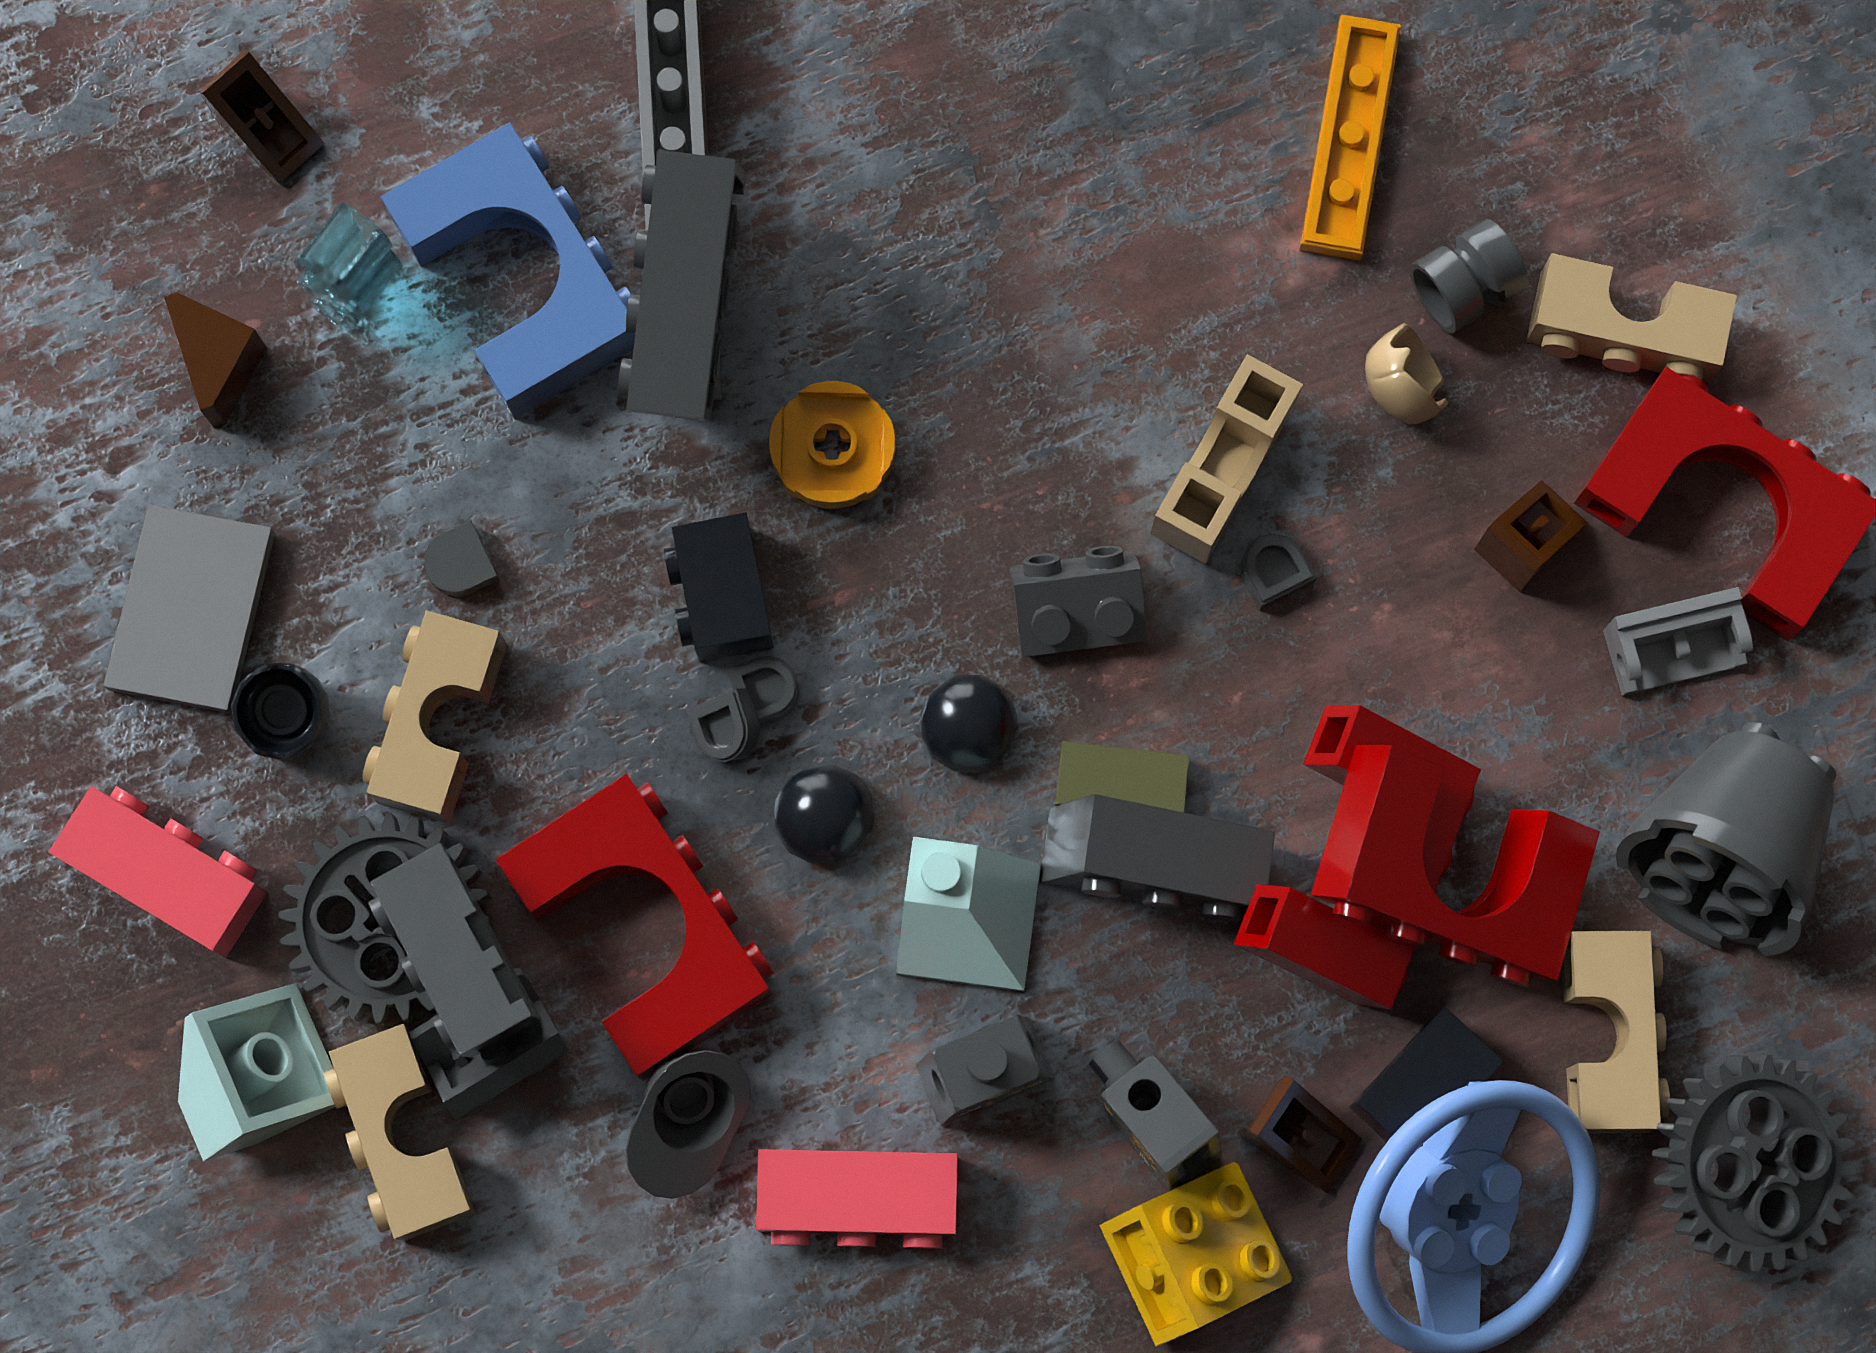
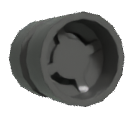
M1484 219L1456 236V248L1454 250L1446 246H1440L1413 262L1409 268L1411 281L1421 303L1431 318L1448 333H1455L1481 317L1485 311V302L1491 306H1499L1525 290L1529 285L1528 273L1516 246L1503 229L1490 219Z

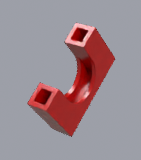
M1665 366L1573 504L1627 538L1641 521L1670 475L1677 470L1697 462L1716 461L1731 464L1746 471L1760 483L1768 494L1775 513L1776 529L1771 549L1743 591L1741 603L1747 616L1786 641H1789L1804 628L1875 518L1876 499L1870 496V489L1859 479L1844 473L1837 475L1816 462V455L1802 443L1792 439L1782 440L1764 429L1760 418L1750 410L1739 405L1728 406L1709 394L1707 385L1695 375H1679Z
M1326 705L1303 765L1344 786L1356 745H1393L1445 767L1426 830L1423 847L1426 875L1435 892L1440 878L1450 866L1452 846L1462 819L1473 805L1475 797L1474 787L1481 769L1361 705ZM1256 884L1233 945L1354 1004L1392 1009L1395 998L1405 986L1408 975L1407 966L1413 953L1414 945L1387 937L1385 934L1388 925L1372 919L1371 926H1364L1337 918L1332 915L1333 908L1291 887Z
M1356 745L1311 895L1335 904L1332 915L1337 918L1364 926H1371L1372 919L1388 925L1385 935L1394 940L1419 947H1424L1426 940L1441 946L1438 956L1443 959L1470 967H1476L1478 960L1492 965L1490 976L1500 981L1522 987H1528L1530 978L1557 981L1600 831L1549 810L1511 809L1496 864L1488 885L1472 904L1458 912H1454L1433 891L1426 875L1423 858L1425 834L1445 767L1393 745Z
M626 773L495 860L537 921L592 885L614 876L635 875L649 878L666 887L679 900L685 916L686 937L683 951L675 967L657 985L601 1021L635 1075L643 1082L660 1063L672 1056L685 1054L772 996L764 980L772 976L774 972L754 942L743 948L741 947L729 928L739 919L720 890L716 888L709 894H706L694 876V873L703 868V865L683 835L671 841L659 823V820L668 815V812L649 783L646 782L639 788H636Z

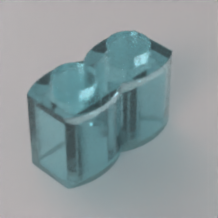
M345 202L338 206L294 261L295 267L302 274L297 284L312 297L309 300L310 305L336 325H339L343 319H346L353 325H357L403 268V265L391 250L393 245L387 235L377 225Z

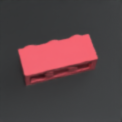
M91 786L48 852L208 949L227 958L268 893L251 882L258 870L226 851L216 861L197 849L204 838L171 818L164 829L143 817L150 806L116 786L109 797Z
M758 1149L756 1230L758 1232L771 1233V1245L810 1246V1233L837 1234V1246L876 1247V1235H903V1248L941 1249L942 1236H956L957 1153Z

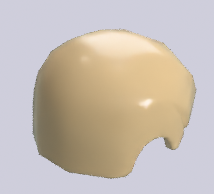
M1405 323L1386 333L1370 348L1366 355L1365 377L1369 391L1383 411L1407 424H1418L1432 419L1448 405L1446 398L1438 402L1433 399L1436 391L1443 385L1444 378L1431 354L1410 325Z

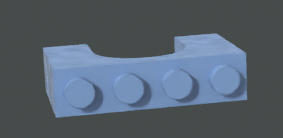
M509 122L380 197L391 220L420 267L472 237L497 228H516L531 232L545 240L558 254L560 260L559 277L555 290L547 303L528 319L475 349L482 368L515 419L634 349L635 333L626 332L627 306L631 293L626 287L615 291L605 275V272L612 269V265L601 245L594 236L584 241L573 224L581 216L571 197L562 185L552 190L542 174L543 171L550 167L539 146L531 135L521 141Z

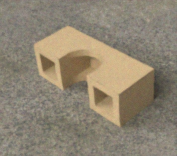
M1551 253L1540 274L1526 339L1527 343L1540 345L1544 353L1558 358H1575L1580 354L1602 359V364L1605 367L1620 372H1636L1641 368L1661 373L1665 366H1667L1679 375L1693 374L1707 384L1711 382L1724 363L1737 295L1675 281L1661 302L1658 318L1646 322L1633 321L1622 316L1611 302L1609 286L1613 267Z
M1247 354L1216 407L1214 417L1189 463L1185 462L1155 514L1150 534L1206 564L1294 409L1303 384Z
M427 610L425 611L421 627L415 625L411 627L406 637L402 654L403 662L408 663L401 687L392 686L383 709V722L389 724L382 746H373L371 748L363 770V782L369 784L366 793L376 803L450 824L469 763L460 752L437 746L431 742L429 735L430 720L440 705L454 698H469L489 704L508 645L500 631Z
M1572 931L1562 963L1563 1004H1590L1599 1007L1612 1019L1617 1035L1615 1049L1605 1062L1577 1063L1566 1068L1568 1106L1581 1120L1588 1134L1649 1133L1658 1130L1657 1125L1661 1123L1660 1118H1667L1670 1107L1667 1104L1670 1098L1669 1086L1666 1078H1658L1657 1052H1664L1666 1047V1022L1663 1013H1655L1654 987H1660L1663 980V959L1660 948H1652L1651 931Z
M404 1024L329 1051L334 1069L324 1072L326 1084L336 1108L339 1109L347 1106L355 1127L354 1131L345 1134L354 1163L359 1171L369 1167L377 1192L368 1195L367 1199L378 1230L382 1233L391 1229L393 1238L400 1242L476 1214L457 1159L452 1150L447 1147L425 1156H408L399 1151L393 1140L392 1124L398 1110L409 1100L432 1092L420 1056L411 1044L409 1037L411 1031Z

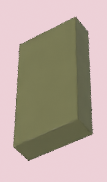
M1062 741L1055 806L1097 794L1184 812L1189 755Z

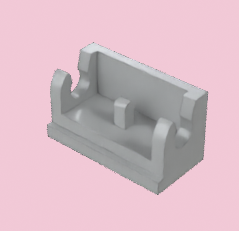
M1739 587L1614 617L1604 628L1603 633L1621 695L1626 696L1744 667L1748 664L1746 652L1753 651V642L1741 603L1742 596Z

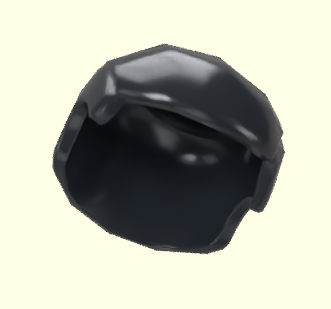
M268 663L257 667L254 672L248 674L239 683L231 704L236 733L255 754L274 759H291L305 753L322 739L330 719L328 694L320 680L307 669L295 664Z
M955 675L935 687L926 699L921 711L920 736L934 760L953 771L980 772L991 767L995 762H999L1008 752L1018 720L1016 709L1004 687L983 675Z
M836 765L806 768L800 771L784 784L774 802V827L776 835L790 854L813 864L837 862L849 856L873 828L872 794L858 775Z

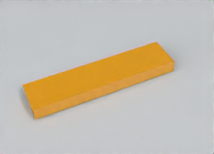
M1343 14L1340 16L1299 251L1356 261L1361 260L1401 29L1400 24Z

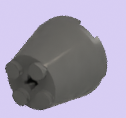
M1747 722L1743 725L1741 731L1727 733L1719 737L1632 821L1617 848V867L1629 870L1643 888L1638 899L1656 916L1682 933L1719 949L1723 948L1727 940L1738 943L1756 945L1764 956L1786 952L1798 942L1812 913L1835 795L1832 785L1837 777L1836 771L1827 761L1816 756H1807L1797 748L1781 741L1777 733L1770 727L1762 723Z

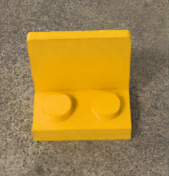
M1235 1162L1140 1204L1099 1225L1155 1346L1198 1329L1292 1281V1275L1239 1165Z

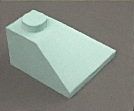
M913 837L896 975L1024 992L1041 863L979 845Z
M296 983L192 1012L185 1017L178 1103L203 1162L258 1144L336 1107L324 1077V1072L333 1069Z

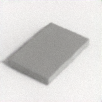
M148 504L103 687L108 691L232 714L231 704L240 682L274 541L275 532L271 527Z

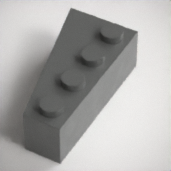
M658 150L656 166H645L641 200L642 204L651 205L648 230H638L634 247V268L643 269L640 295L630 294L626 314V332L635 333L633 358L622 359L618 380V396L628 398L626 407L628 411L710 422L722 345V334L716 332L717 319H724L730 291L729 269L724 268L725 256H731L733 249H736L739 230L737 205L731 204L732 195H744L747 173L736 159Z

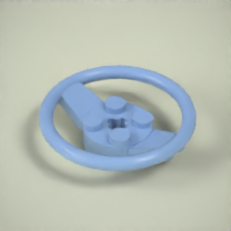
M1507 1080L1469 1082L1468 1086L1449 1092L1432 1101L1415 1113L1394 1133L1378 1153L1362 1182L1354 1203L1347 1242L1349 1276L1354 1294L1362 1311L1380 1334L1392 1343L1414 1353H1478L1498 1346L1515 1337L1531 1326L1555 1303L1571 1282L1587 1252L1593 1236L1600 1201V1178L1597 1157L1590 1136L1581 1120L1561 1099L1537 1086ZM1525 1110L1547 1122L1559 1135L1566 1148L1573 1174L1571 1213L1559 1248L1538 1281L1515 1304L1490 1320L1480 1323L1481 1263L1484 1265H1494L1506 1256L1510 1247L1509 1234L1519 1210V1190L1522 1184V1176L1520 1171L1503 1160L1501 1155L1520 1111ZM1379 1218L1382 1225L1390 1230L1394 1241L1410 1254L1409 1266L1422 1327L1402 1317L1390 1305L1380 1286L1375 1265V1236Z

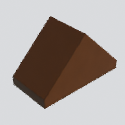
M247 50L241 52L199 90L217 123L278 184L283 182L325 144Z
M174 292L165 295L164 298L200 411L213 427L226 424L267 347L254 328L180 293Z
M1541 480L1494 520L1474 550L1513 587L1521 592L1585 527L1587 522Z
M1287 1076L1281 1078L1274 1085L1241 1138L1325 1193L1329 1192L1362 1140L1361 1137L1301 1085Z

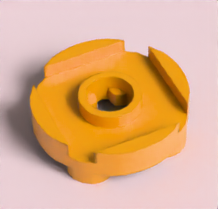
M824 381L807 386L799 391L798 396L789 401L784 409L782 406L771 425L769 449L773 468L788 494L815 507L840 509L869 500L880 491L882 483L891 472L894 463L895 434L890 417L884 408L882 410L880 405L870 398L869 393L851 383ZM831 430L839 431L841 441L851 443L849 450L841 452L838 459L835 460L826 459L824 452L816 451L814 448L815 442L825 441L827 431Z

